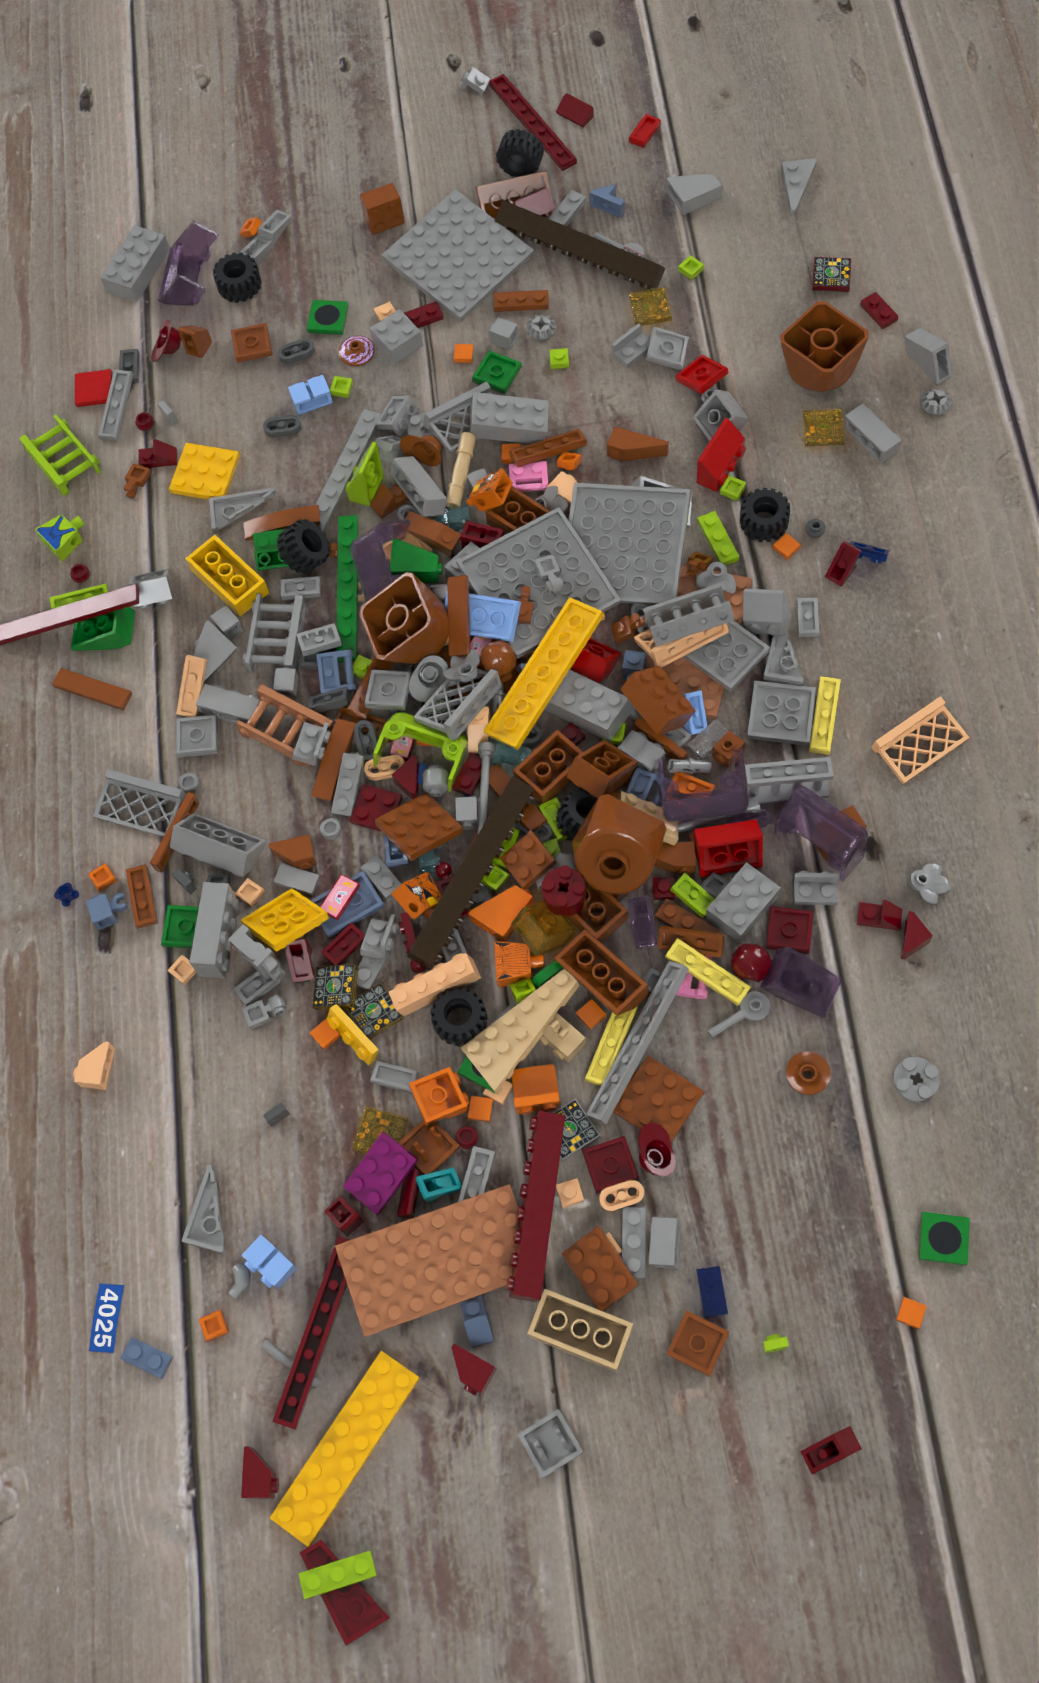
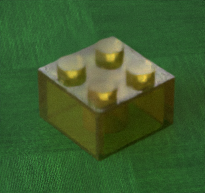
M544 901L523 907L511 923L536 957L564 947L577 931L565 915L552 914L546 908Z

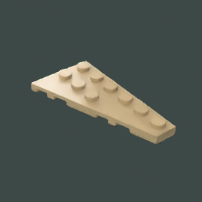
M565 969L461 1047L464 1054L497 1095L502 1090L501 1086L507 1078L510 1079L514 1074L513 1070L520 1061H524L544 1034L542 1031L547 1024L553 1022L555 1019L554 1015L559 1008L565 1006L579 987L576 979Z

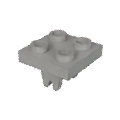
M559 1409L517 1434L542 1479L584 1453Z

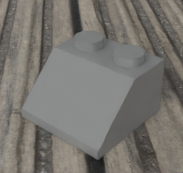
M718 389L711 394L692 417L709 441L725 418H728L738 431L749 420L730 392Z
M169 568L132 576L128 583V586L136 584L139 587V604L133 606H139L140 609L150 607L152 603L156 602L159 604L169 603L170 599L174 596Z
M744 589L743 622L746 630L752 634L786 635L792 615L784 590Z

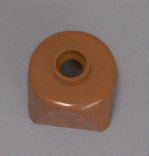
M818 301L780 335L784 359L790 377L801 387L817 392L837 389L849 380L869 338L868 330L825 301Z
M404 573L363 604L360 609L359 615L377 659L407 665H418L423 658L436 656L447 641L450 627L448 611L439 598L413 573Z
M609 794L599 796L571 842L578 872L588 885L604 893L624 894L638 889L646 882L654 868L666 832L665 823Z

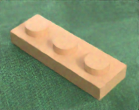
M192 655L186 656L176 714L186 717L198 716L199 710L196 702L203 689L208 659Z

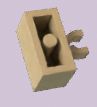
M556 1012L554 1015L555 1019L551 1024H547L542 1031L544 1034L538 1041L544 1046L548 1044L553 1049L552 1053L558 1059H565L569 1063L586 1045V1037Z

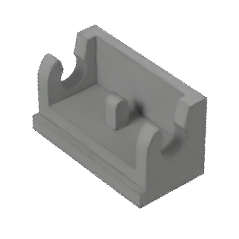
M652 1217L649 1265H655L656 1268H679L681 1222L677 1218Z

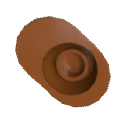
M407 435L401 439L400 448L407 457L414 456L418 462L431 467L440 464L443 445L434 436L424 435L420 438L414 435Z

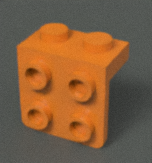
M553 1064L513 1070L512 1083L516 1114L528 1115L534 1113V1111L543 1110L549 1112L556 1110V1108H561L556 1070Z

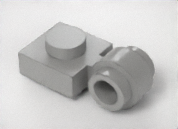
M551 554L534 560V565L540 579H548V581H545L547 592L552 594L560 592L564 588L561 577H556L560 575V569L554 555Z
M277 995L269 998L267 1005L262 1000H259L242 1008L248 1026L252 1030L271 1021L269 1014H273L274 1017L284 1015L287 1007L284 999Z

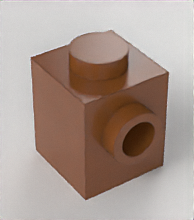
M729 730L714 745L712 756L718 764L729 768L744 752L745 742Z

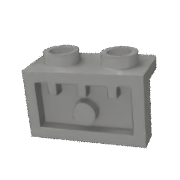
M639 323L631 327L627 333L615 339L612 343V356L627 369L647 354L650 339L642 333V326Z
M392 396L375 425L378 429L393 430L398 437H402L408 427L411 416L416 414L418 408L409 396Z
M335 623L296 634L303 657L342 646Z
M304 722L292 759L316 766L318 759L322 760L325 748L322 746L324 742L328 743L331 731H328L329 723L325 722L324 726L320 727Z
M800 871L795 873L794 905H838L839 874L831 871H823L821 873Z
M391 914L389 921L371 919L360 948V955L386 959L388 951L393 949V937L397 936L399 931L396 915Z

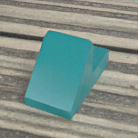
M454 1167L415 1178L424 1200L429 1203H433L440 1196L455 1193L462 1189Z

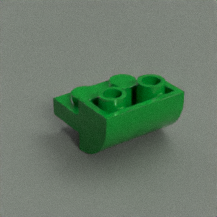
M285 529L253 533L257 571L289 567L288 564L283 562L284 559L280 557V551L277 549L279 545L277 539L279 534Z

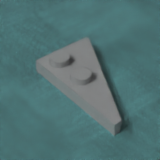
M816 158L782 162V172L791 215H794L799 207V202L811 179L813 169L816 167Z
M275 487L209 498L213 533L218 532L275 497Z
M773 635L763 680L803 686V677L800 675L798 663L794 658V651L787 635Z
M207 1165L181 1241L189 1245L224 1254L225 1244L215 1167Z

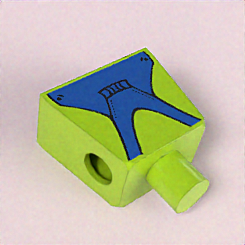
M59 515L37 527L35 531L40 540L61 561H64L82 542V537L78 530L85 523L79 516H76L69 522L63 515Z

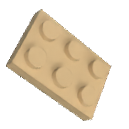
M621 791L617 799L665 823L666 832L663 841L675 846L678 841V815L669 809H663L652 802L644 801L633 794Z

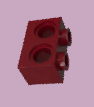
M466 520L460 535L462 549L470 542L482 548L503 537L504 530Z

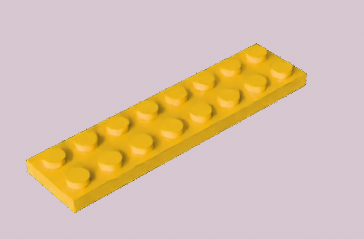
M569 597L483 730L487 736L519 750L604 617V613L601 610Z
M380 1351L270 1516V1519L304 1545L310 1547L409 1397L420 1377L383 1351Z

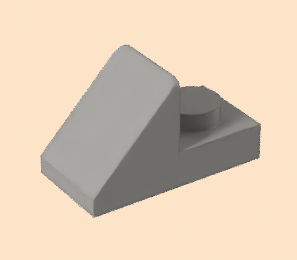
M394 435L376 438L375 442H377V446L380 448V459L392 463L393 458H399L403 453L400 448L402 438Z

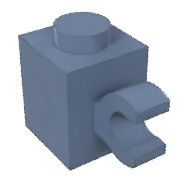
M625 650L622 668L623 680H627L633 672L645 669L646 652Z
M122 893L116 894L112 901L106 894L95 895L86 901L92 922L98 930L118 923L116 912L128 909L126 903L118 904L120 900L125 899Z

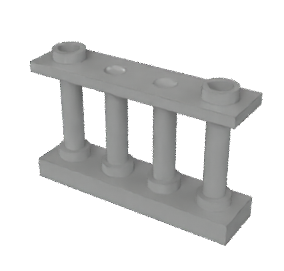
M720 583L643 608L647 625L651 629L656 646L735 621L730 601L726 602Z
M257 594L256 600L252 602L253 618L247 653L243 655V663L247 666L249 672H253L254 663L282 664L285 667L297 669L300 647L296 634L303 631L306 612L304 597L302 595H295L294 603H291V605L264 603L261 594ZM263 611L291 612L292 618L288 622L262 621ZM260 628L285 629L289 631V637L285 639L259 638ZM257 646L286 648V654H283V656L256 655Z
M831 757L745 765L747 784H742L744 802L754 796L757 797L759 804L828 798L827 780H833L834 777Z

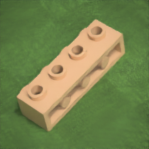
M460 953L453 956L452 960L445 964L435 965L432 968L433 970L427 973L415 975L413 980L407 983L397 984L393 990L389 991L396 1011L403 1016H407L433 1003L434 1000L437 1001V996L440 993L444 995L445 989L449 988L452 991L454 986H458L461 989L481 979L474 960L467 953Z

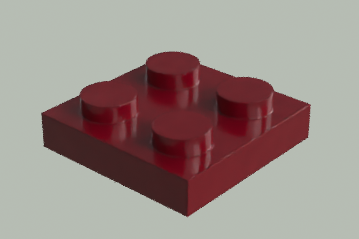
M363 784L351 814L350 823L381 831L376 826L375 819L399 807L403 799L402 794Z

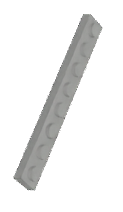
M367 409L363 410L316 505H319L321 523L318 526L322 532L326 531L346 492V485L353 477L354 468L359 465L378 428L375 424L381 413Z
M669 961L586 1114L591 1119L607 1124L689 971L685 965Z

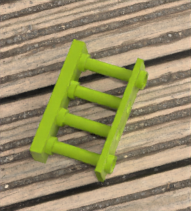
M55 414L53 416L57 423L55 427L35 440H29L25 434L19 440L36 464L60 493L65 496L70 493L66 486L69 484L68 481L91 466L97 473H100L101 471L98 467L100 462L94 454L90 455L69 430L70 426L66 420H61ZM61 431L66 435V438L46 451H38V446ZM72 443L76 447L75 450L54 464L52 462L48 463L49 457ZM80 455L86 459V461L65 475L61 474L59 476L57 474L60 468Z

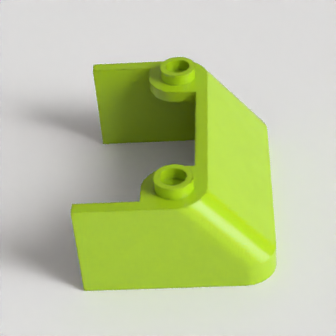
M404 712L393 714L385 723L373 752V765L378 766L388 739L398 740L402 736H406L441 748L443 756L454 762L447 784L448 791L451 792L468 748V737L461 733L456 740L448 738L445 732L415 722L413 715Z

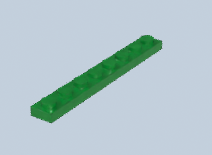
M358 515L338 516L337 632L342 646L336 647V651L353 650L354 657H352V662H355L358 655ZM339 658V663L344 662V658Z

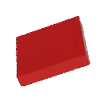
M701 355L679 372L675 378L677 382L702 395L729 372L727 367Z
M111 369L75 374L76 407L106 404L112 381Z

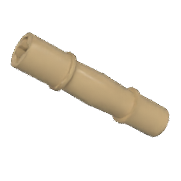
M469 432L461 434L451 483L448 485L446 507L451 509H460L470 459L473 458L476 435Z

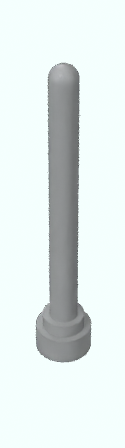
M482 742L478 746V754L482 758L478 834L487 820L490 759L495 754V745L490 742Z
M754 796L748 798V801H745L743 805L678 824V833L745 812L748 814L760 813L761 809L758 799Z

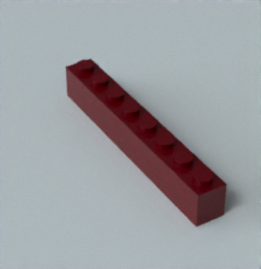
M539 1110L530 1119L529 1130H532L531 1139H528L526 1145V1152H529V1157L523 1167V1175H526L525 1184L522 1183L520 1188V1197L523 1198L522 1207H518L516 1220H519V1229H516L514 1232L513 1243L516 1244L515 1253H512L510 1259V1267H513L512 1276L508 1277L506 1287L510 1291L509 1298L531 1302L541 1300L565 1115Z
M338 1236L335 1245H338V1244H341V1243H344V1242H347V1241H350V1240H349V1239H346V1238H343V1237H341V1236ZM335 1246L272 1421L297 1430L347 1287Z

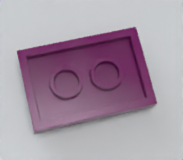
M382 1132L343 1187L372 1212L380 1215L419 1159L386 1132Z

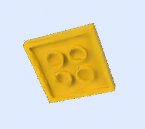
M185 443L169 487L170 493L208 500L212 497L227 495L240 458L239 451Z
M291 888L242 918L240 922L249 928L254 936L277 952L310 930L320 926L329 917L325 910Z

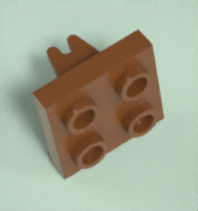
M424 1120L399 1142V1144L419 1159L415 1167L423 1175L435 1172L460 1148V1145L437 1122L426 1125Z

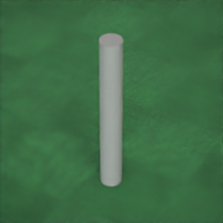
M265 1340L261 1348L291 1370L294 1360L268 1340ZM315 1376L312 1386L317 1389L321 1380Z

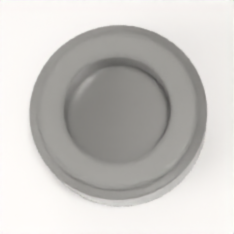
M186 773L180 777L178 785L186 794L188 792L195 793L200 787V781L195 774Z
M329 818L321 823L320 832L325 839L335 840L340 836L342 828L336 819Z

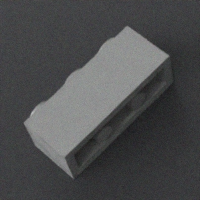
M861 404L845 415L843 427L881 464L899 452L902 440L870 408Z
M205 684L196 702V706L200 714L216 715L218 719L237 724L238 720L247 724L260 700L254 695L246 696L236 690L228 691L218 685L211 686Z

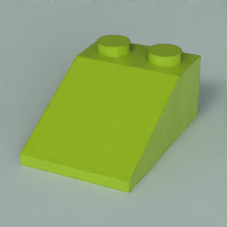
M372 442L360 460L359 465L354 468L351 481L346 485L349 501L369 507L385 477L377 442Z

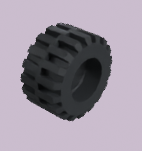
M520 129L515 131L509 130L502 137L496 154V161L499 167L512 177L537 173L544 153L543 144L531 132L528 133L526 130L520 131Z
M234 252L231 255H225L224 258H220L219 262L215 263L213 277L222 298L227 299L229 302L235 301V303H239V301L245 302L246 299H252L253 295H257L262 281L253 257L250 258V255H244L241 252L239 254Z
M758 488L755 489L754 493L750 492L747 497H744L743 503H741L740 524L742 531L745 530L744 534L751 536L750 539H759L758 542H763V540L771 542V539H779V535L783 536L785 530H787L790 517V503H787V497H782L783 493L780 491L777 493L775 492L776 489L773 488L771 490H767V488L759 490ZM760 512H768L771 513L773 517L762 518L757 516L756 514Z
M300 519L283 530L277 539L279 544L277 549L280 551V557L284 559L283 562L288 564L291 570L295 569L297 573H310L325 563L330 556L329 540L326 539L325 532H322L319 526H316L312 521L309 522L307 519Z
M577 788L576 791L572 790L566 795L556 816L558 829H562L561 834L563 836L566 835L568 837L567 840L570 842L574 839L585 821L578 813L588 816L598 799L582 788Z
M454 986L452 991L449 988L445 989V994L442 995L440 993L437 996L438 1001L434 1000L432 1003L434 1007L431 1008L430 1012L432 1024L439 1038L445 1039L447 1044L451 1045L453 1042L455 1046H460V1043L465 1045L487 1026V1013L482 998L479 995L477 996L474 990L469 992L467 987L459 990L458 986ZM464 1007L472 1012L470 1019L463 1025L456 1026L447 1022L448 1014L455 1008Z

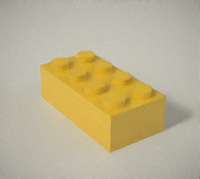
M213 535L185 558L190 570L239 617L252 608V602L256 600L257 594H261L262 599L269 594L265 580L216 535Z

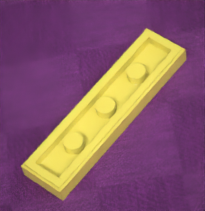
M820 676L809 752L830 755L841 679Z
M678 938L665 955V958L685 965L689 969L688 973L737 1006H739L751 988Z
M637 1006L633 1010L616 1016L613 1012L611 1013L586 1074L585 1081L600 1087L602 1086L623 1047L638 1010Z

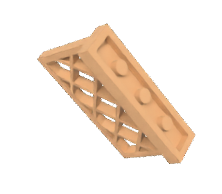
M726 623L656 646L651 629H648L635 636L634 640L653 659L655 666L662 668L727 634L729 630ZM647 638H652L651 641H643Z
M941 696L880 737L871 746L875 754H880L902 784L908 782L970 738L944 706L946 702ZM942 713L947 719L946 725L936 724V716ZM920 727H931L930 736L919 735ZM935 728L946 730L945 739L934 737ZM949 730L956 731L961 736V739L958 741L948 740ZM905 737L915 738L914 748L903 746ZM918 740L930 741L929 750L918 749ZM933 742L944 743L943 751H932ZM889 748L899 749L898 759L890 758L885 751ZM902 750L913 752L912 762L901 760ZM917 753L928 755L925 764L916 762ZM900 765L912 766L911 774L905 777L900 771Z

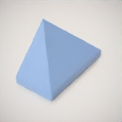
M702 690L683 694L696 710L685 724L684 729L691 735L708 731Z

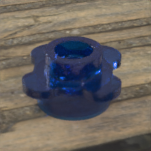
M65 883L57 889L54 897L59 899L64 907H68L72 900L79 897V892L74 890L70 883Z

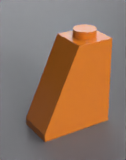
M514 885L470 910L468 913L469 919L501 942H506L533 906V896L528 889L524 890Z

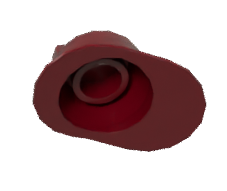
M168 319L163 322L160 328L158 339L152 351L151 359L153 362L159 360L162 354L175 353L180 347L181 338L179 332L171 326Z
M657 1123L644 1125L638 1136L640 1165L646 1172L652 1175L666 1177L672 1174L676 1166V1159L668 1133Z

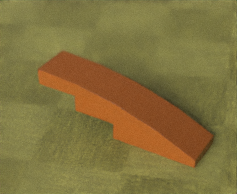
M319 505L277 511L244 522L245 541L253 540V533L286 529L300 519L312 521L316 526L321 525Z
M337 718L329 737L311 796L333 801L343 753H350L356 723Z

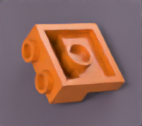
M450 1067L409 1083L411 1093L426 1125L443 1118L447 1120L467 1112L469 1099L465 1092H461L459 1088L460 1079L456 1072H452Z

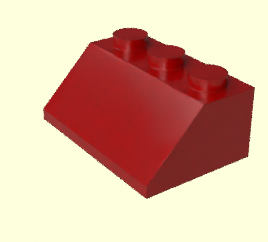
M728 418L723 420L697 462V484L715 492H718L719 488L723 486L728 474L735 470L738 458H742L746 451L744 436Z
M590 638L570 670L579 675L582 674L596 683H601L608 678L622 653Z
M757 819L694 829V847L700 878L710 876L713 872L717 875L737 872L746 862L754 868L763 867V835Z

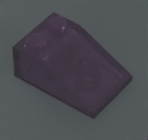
M791 947L777 949L772 960V967L769 969V973L763 979L760 987L779 999L825 1018L843 979Z

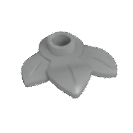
M557 486L546 488L544 494L535 500L550 511L560 507L564 513L568 508L567 500L558 496Z
M713 562L709 565L707 571L700 573L697 577L696 588H707L720 583L723 591L734 594L736 582L734 577L727 573V568L723 563ZM718 568L721 570V573L715 574L713 570Z
M472 650L466 658L452 656L451 668L443 672L444 676L449 680L460 679L463 682L473 680L478 674L479 654Z
M926 864L922 870L914 871L909 878L911 888L919 891L921 898L931 904H937V894H943L951 890L950 882L944 876H941L942 867L938 864Z

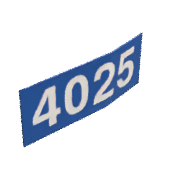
M99 1284L89 1351L114 1353L116 1329L124 1285Z

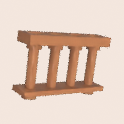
M263 684L257 690L260 703L247 724L240 720L237 722L240 735L248 739L251 737L291 759L294 748L290 747V744L304 722L323 727L326 722L329 723L328 731L333 729L332 720ZM272 705L278 711L263 733L255 729L254 726L266 707ZM290 714L296 720L284 740L280 742L272 738L283 717ZM292 760L299 766L305 765L308 768L310 767V764Z

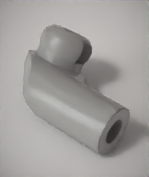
M241 1263L234 1265L232 1269L236 1283L228 1292L235 1300L239 1298L250 1284L249 1270Z

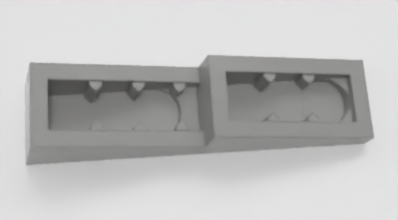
M276 210L258 227V235L240 252L244 255H250V258L253 257L258 267L292 220V215Z

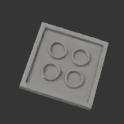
M735 621L727 623L729 630L727 634L683 656V658L729 692H732L770 651V647Z
M754 681L747 739L809 746L816 687Z

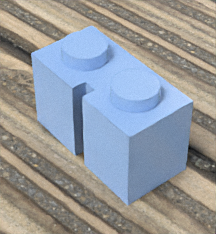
M323 375L307 380L308 383L304 384L303 381L288 387L298 415L333 403L330 390Z
M262 1235L242 1254L247 1260L244 1264L253 1273L258 1270L263 1275L260 1280L269 1288L274 1286L279 1290L297 1270Z

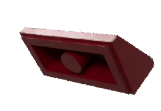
M568 93L563 96L556 110L557 114L583 128L594 117V110L591 105Z
M417 1169L411 1170L403 1181L397 1211L398 1217L414 1218L419 1193V1186L415 1178L421 1176Z

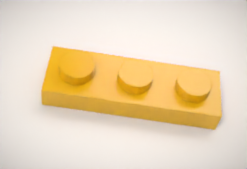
M337 1004L332 1006L327 1016L329 1026L332 1029H336L342 1036L343 1041L355 1050L358 1058L364 1060L369 1066L375 1061L379 1049Z

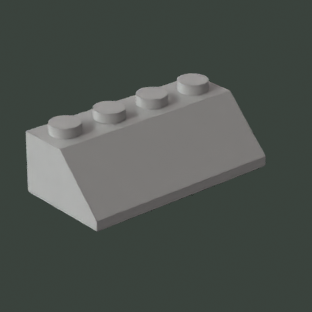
M196 813L189 815L173 826L170 848L180 854L192 856L198 861L207 862L215 868L225 869L232 872L233 875L242 877L253 870L266 845V840Z

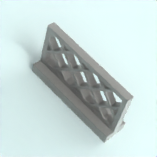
M487 382L425 413L424 426L432 430L449 454L458 450L462 430H469L470 425L464 424L465 418L470 419V414L466 413V411L471 408L473 392L492 394L490 392L491 387ZM451 417H463L462 424L451 421ZM436 425H448L447 431L438 430ZM449 427L461 428L460 434L448 432ZM447 437L458 439V443L450 446L447 442Z
M477 669L478 674L474 679L481 677L483 679L478 683H474L473 679L471 680V685L460 687V684L464 683L460 679H446L413 717L414 721L445 732L449 739L456 740L502 686L498 671L490 669L489 672ZM457 685L458 687L457 689L446 691L450 686ZM471 691L468 696L462 697V693ZM459 694L460 698L448 701V697ZM445 698L446 702L435 705L437 700ZM459 705L456 710H450V707ZM445 708L448 709V712L438 715L436 714V711ZM433 712L434 716L428 718L423 717L427 713ZM448 718L444 725L438 723L439 720Z
M107 769L104 776L107 779L93 817L164 837L165 833L159 831L156 824L166 819L168 823L167 832L187 794L178 788ZM111 785L118 787L120 793L111 798L108 792ZM135 791L139 798L129 803L126 794ZM151 796L155 797L157 804L147 808L144 800ZM123 797L126 805L116 810L113 802ZM170 801L176 803L173 811L166 814L163 805ZM141 802L145 810L135 815L131 807ZM110 804L113 812L107 816L101 815L103 807ZM160 807L163 816L153 820L150 812ZM129 809L132 817L122 821L119 814ZM147 814L151 823L140 826L137 819Z

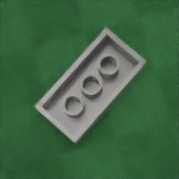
M134 225L100 277L106 293L138 302L170 251L166 236Z
M473 392L469 433L476 435V438L526 444L546 439L548 432V400Z
M571 670L568 671L544 709L611 742V739L616 735L620 726L632 711L630 701L626 696Z
M203 882L189 962L200 977L225 978L226 971H229L230 960L228 955L229 951H232V945L228 939L232 936V931L236 929V919L234 918L235 912L239 910L240 901L228 883Z

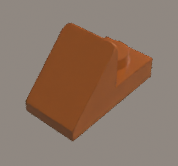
M382 484L373 498L370 507L383 519L406 503L409 498L398 484H395L390 489H387Z

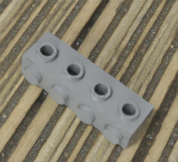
M415 457L393 458L390 475L422 517L444 515L447 498Z

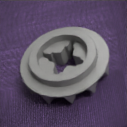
M543 313L541 316L535 315L533 319H529L527 324L528 334L537 340L550 338L556 330L555 320L551 319L550 315L544 316ZM543 323L544 326L540 330L539 326Z
M931 388L929 391H925L920 400L922 408L927 413L933 415L947 412L952 404L951 396L948 395L947 391H942L940 388L937 390ZM934 397H935L937 400H940V401H939V405H938V403H937L935 400L933 401V398H934Z

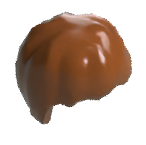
M500 640L487 643L481 650L480 660L486 672H489L490 669L496 670L500 677L507 675L516 667L515 652L506 641Z

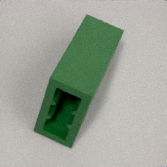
M393 539L390 563L392 582L404 573L409 572L413 573L422 583H439V577L443 575V563L439 562L437 554L399 539Z

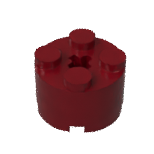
M564 865L551 870L542 881V895L546 908L554 915L572 916L583 908L586 900L585 881L578 871Z

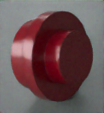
M143 412L137 415L135 424L139 430L146 431L153 427L154 419L148 413Z
M76 564L71 568L70 576L74 582L82 583L89 578L90 571L85 565Z
M470 1126L460 1128L456 1133V1142L461 1148H472L478 1142L477 1131Z

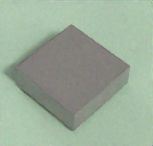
M163 400L157 403L162 416L171 426L175 425L177 419L173 410Z

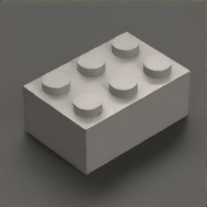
M746 862L706 909V919L740 944L769 910L770 906L779 898L781 887Z

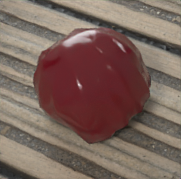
M746 943L738 946L732 954L730 961L731 968L737 977L755 982L765 979L769 969L772 967V959L769 953L758 944Z

